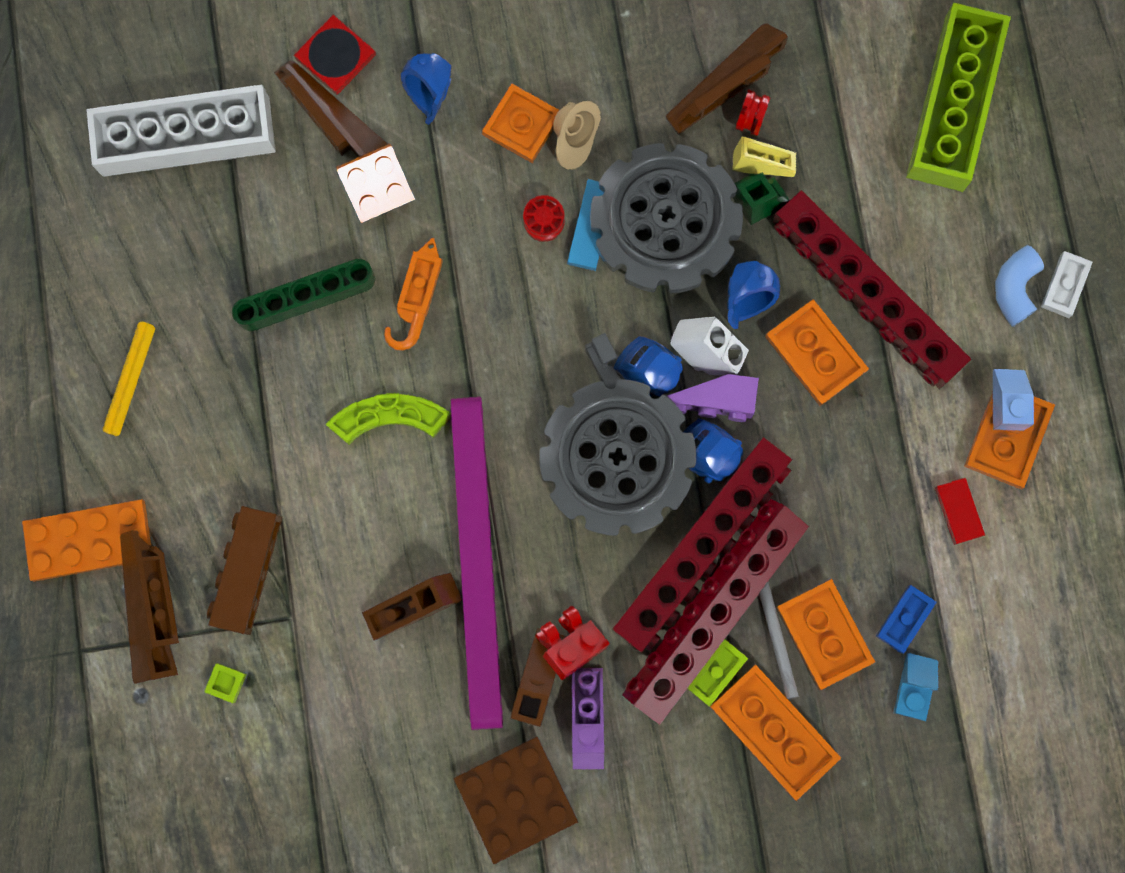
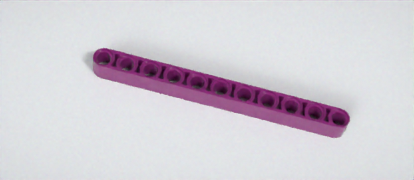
M482 398L451 399L470 723L471 730L503 728Z

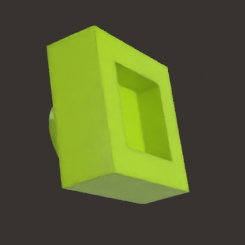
M216 663L204 692L230 703H235L247 674Z

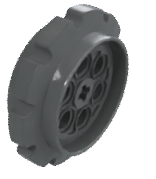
M662 143L646 145L632 151L631 162L626 163L619 159L613 163L599 181V189L604 194L593 197L590 211L591 231L602 236L596 240V249L603 262L612 272L618 269H623L626 272L625 282L629 285L652 293L656 291L659 285H665L671 294L685 292L701 285L702 274L715 277L730 261L734 248L729 244V241H736L741 235L743 223L742 205L731 201V198L736 195L737 188L729 174L721 165L709 167L706 164L708 156L702 151L678 144L672 152L666 151ZM663 185L668 188L669 192L660 195L654 191V188ZM684 196H693L697 202L693 205H687L682 201V198ZM635 203H641L646 207V210L637 213L631 209V206ZM665 214L671 216L667 220V222L662 221V218H664ZM697 224L702 231L693 234L687 230L686 226ZM640 231H645L650 234L651 238L647 241H639L635 235ZM674 242L678 245L679 249L669 252L664 249L663 244Z
M619 379L614 389H607L602 381L592 383L573 393L572 397L575 403L572 407L567 408L559 405L546 425L544 434L551 438V444L548 447L540 448L539 457L542 479L545 482L555 483L556 488L550 494V497L562 513L570 520H574L577 516H584L586 518L585 528L587 530L617 536L620 527L624 525L629 526L633 534L649 530L663 521L662 509L669 507L672 510H676L690 489L692 481L685 476L684 471L687 468H694L696 465V447L693 434L683 433L680 430V425L684 423L685 416L676 404L666 395H661L658 399L651 398L649 395V385ZM605 421H612L617 425V432L612 436H604L600 432L601 424ZM636 427L643 428L647 432L646 440L642 443L633 442L629 436L632 429ZM585 443H591L597 449L596 455L591 459H584L579 454L580 447ZM617 450H621L622 456L627 457L626 461H620L619 466L613 465V459L609 458V455L615 454ZM650 456L655 459L656 468L652 472H644L640 469L639 461L642 457ZM601 472L605 475L606 483L604 486L597 489L589 485L588 480L592 473ZM626 478L632 479L636 484L635 491L630 495L622 494L618 489L621 480Z

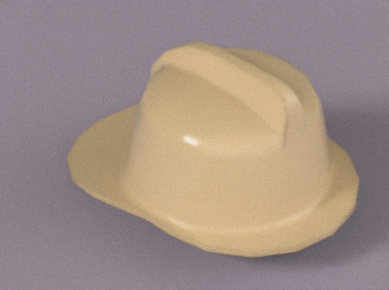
M582 101L577 104L568 102L555 116L553 127L558 137L556 156L559 164L568 170L580 167L586 161L591 151L601 119L600 110L592 101Z

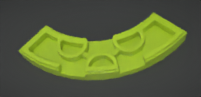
M387 393L375 395L374 397L350 404L334 415L325 425L348 445L368 430L393 424L417 428L434 438L450 420L451 413L440 405L422 397Z

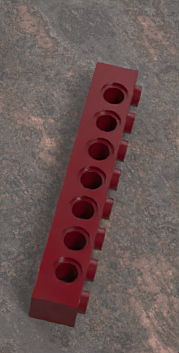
M802 190L776 213L773 223L777 233L784 239L788 237L796 245L795 250L806 260L809 258L817 266L816 271L825 280L830 279L838 287L837 292L846 301L851 300L859 308V315L869 323L872 321L880 329V336L886 342L894 343L901 350L900 355L910 365L915 364L922 371L921 375L929 385H936L939 389L942 388L972 360ZM808 224L813 232L805 234L799 230L798 225ZM822 244L829 245L833 249V254L826 255L822 253L819 246ZM840 266H850L854 271V275L847 276L843 274ZM862 286H870L874 290L875 296H865L861 289ZM883 307L894 309L896 318L886 317L883 313ZM904 328L915 330L917 339L911 340L907 338ZM926 349L936 351L938 361L929 360L926 356Z
M763 437L613 627L612 631L638 652L642 653L644 649L650 652L661 638L656 633L663 624L669 628L680 614L675 609L682 600L688 603L698 591V588L694 586L701 576L705 579L710 576L717 567V564L713 562L720 552L724 555L728 553L736 542L732 536L739 528L744 531L755 517L750 513L757 504L762 507L771 498L773 493L769 489L775 481L781 484L792 471L787 466L793 459ZM763 469L768 475L767 482H756L752 476L753 470ZM737 492L747 494L749 505L746 507L738 506L734 502V494ZM723 515L729 518L731 522L729 530L721 531L716 527L715 519L717 516ZM700 539L710 541L712 544L711 554H700L696 548L697 541ZM689 563L694 569L693 577L690 579L681 578L677 572L678 565ZM665 586L672 588L675 592L674 601L671 603L662 602L658 596L660 588ZM645 610L652 611L656 615V624L651 628L642 626L639 621L640 613Z
M770 499L759 509L757 517L749 528L740 534L739 541L733 549L722 558L718 569L703 583L701 591L693 602H690L684 608L683 615L674 627H671L666 632L664 640L658 648L647 657L645 665L637 676L628 682L622 696L660 725L809 526L789 508L779 502ZM772 530L771 536L767 540V535ZM753 555L752 562L748 564L750 557ZM735 580L733 587L729 589L731 582ZM717 604L715 611L711 613V609ZM698 629L696 636L692 638L694 631ZM679 654L678 660L673 663L674 658ZM661 679L659 685L654 688L655 683Z

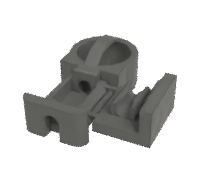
M603 333L591 339L592 342L585 345V351L600 381L604 382L607 389H614L619 377L623 380L624 377L620 372L614 370L611 364L607 365L608 362L618 358L606 333Z

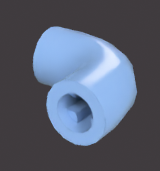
M1029 245L1015 252L1001 266L995 281L996 301L1003 316L1012 327L1037 310L1029 299L1025 286L1031 277L1044 269V264L1039 254Z

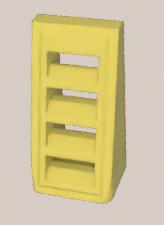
M742 136L733 153V170L742 173L760 174L763 172L764 175L794 177L796 174V153Z

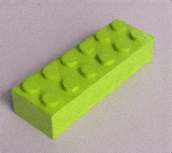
M953 2L944 20L906 178L964 192L971 183L1011 16Z

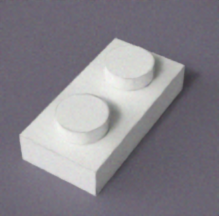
M1064 251L1060 255L1041 307L1070 318L1076 308L1092 261Z

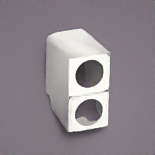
M716 317L680 320L671 339V346L696 371H704L709 375H737L749 351ZM711 340L717 344L722 343L723 346L720 348H715L712 345ZM729 349L742 350L737 359L729 361Z

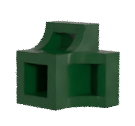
M763 172L758 175L750 174L734 183L737 192L733 199L736 204L742 205L743 214L751 225L779 211L790 201L775 177L767 179Z

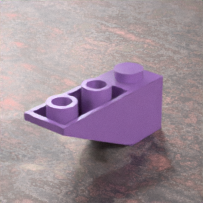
M727 374L673 393L667 397L676 404L683 414L686 413V410L698 411V415L701 417L716 418V414L727 415L728 420L746 422V418L751 419L755 412L759 378Z
M579 668L572 673L573 769H604L603 668Z

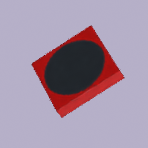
M334 15L294 54L295 59L336 95L376 56L373 48Z

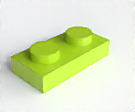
M724 639L687 689L710 707L748 658Z

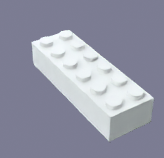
M263 85L87 109L92 166L103 177L276 152L270 99Z

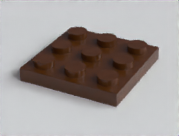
M538 736L453 778L493 864L578 823L577 817Z

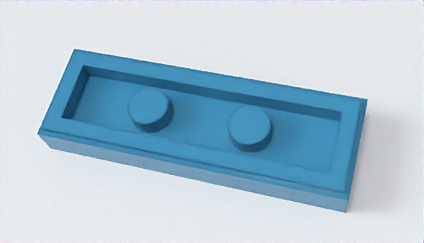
M587 180L567 265L596 271L600 257L596 249V240L602 236L591 231L590 211L593 197L604 194L599 189V181Z

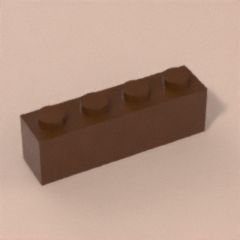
M241 506L240 512L235 513L232 521V530H235L232 542H227L223 558L226 559L223 571L218 573L215 588L218 589L215 601H211L207 611V618L210 619L209 626L251 635L282 522L281 516Z

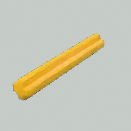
M139 322L103 426V431L107 434L119 436L155 331V327L150 323Z

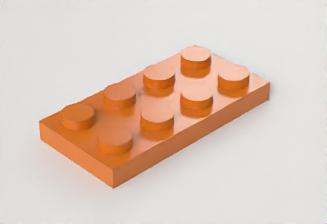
M142 499L22 521L30 581H40L121 566L123 564L120 536L132 530H137L139 537L151 546L146 504Z
M757 665L752 666L710 706L795 801L841 759L838 753L793 704L787 700Z

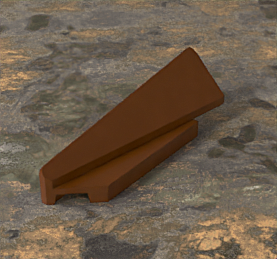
M762 24L666 115L667 121L679 135L768 74L771 65L770 58L785 48L788 39L786 33L771 25Z
M295 61L287 62L274 72L341 156L352 150L358 158L388 145Z
M137 530L126 532L120 536L132 679L134 684L178 675L169 645L179 643L164 553L156 546H150L142 540Z

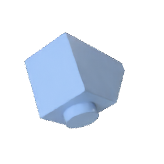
M994 369L993 430L1024 431L1034 425V394L1025 370Z

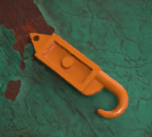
M431 238L419 251H413L397 304V312L400 318L411 324L407 338L403 341H396L391 336V328H385V341L395 350H407L416 344L420 337L425 317H427L443 263L442 258H439L434 238Z

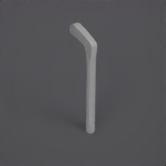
M768 581L759 595L788 700L797 698L799 695Z

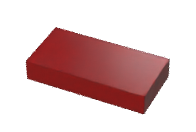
M966 477L934 487L954 545L985 536Z

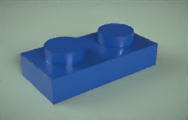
M908 585L876 634V637L899 653L904 654L937 602L912 585Z

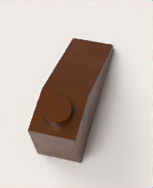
M450 572L431 577L362 612L375 641L463 600Z

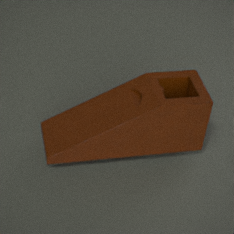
M540 628L536 630L510 717L511 719L538 727L542 726L556 676L555 671L543 658L544 653L547 651L546 647L536 638V634L541 631ZM559 634L561 640L567 637Z

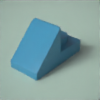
M907 653L893 713L926 721L932 692L938 691V660Z

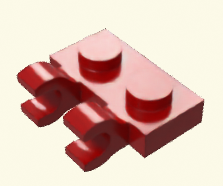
M573 606L563 611V616L558 619L561 626L569 632V636L561 640L557 628L550 621L540 627L541 631L536 634L538 641L547 649L543 658L561 680H564L607 649L610 644L591 620L586 624L582 623L579 612Z

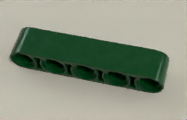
M354 259L240 299L233 305L232 317L244 330L256 331L366 292L374 286L376 281L375 274L367 261ZM359 270L368 272L366 278L362 281L353 279L355 273ZM338 280L339 286L333 291L326 290V285L329 281ZM311 290V295L307 300H298V295L301 291ZM283 300L282 307L279 310H270V305L273 301ZM254 310L255 313L252 319L242 321V315L245 311Z

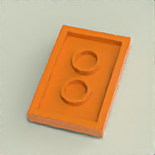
M814 299L765 335L766 339L819 406H822L869 370Z
M992 392L964 467L1016 488L1023 489L1055 404L1034 396V425L1024 431L993 430Z
M832 579L776 607L818 690H822L875 663Z

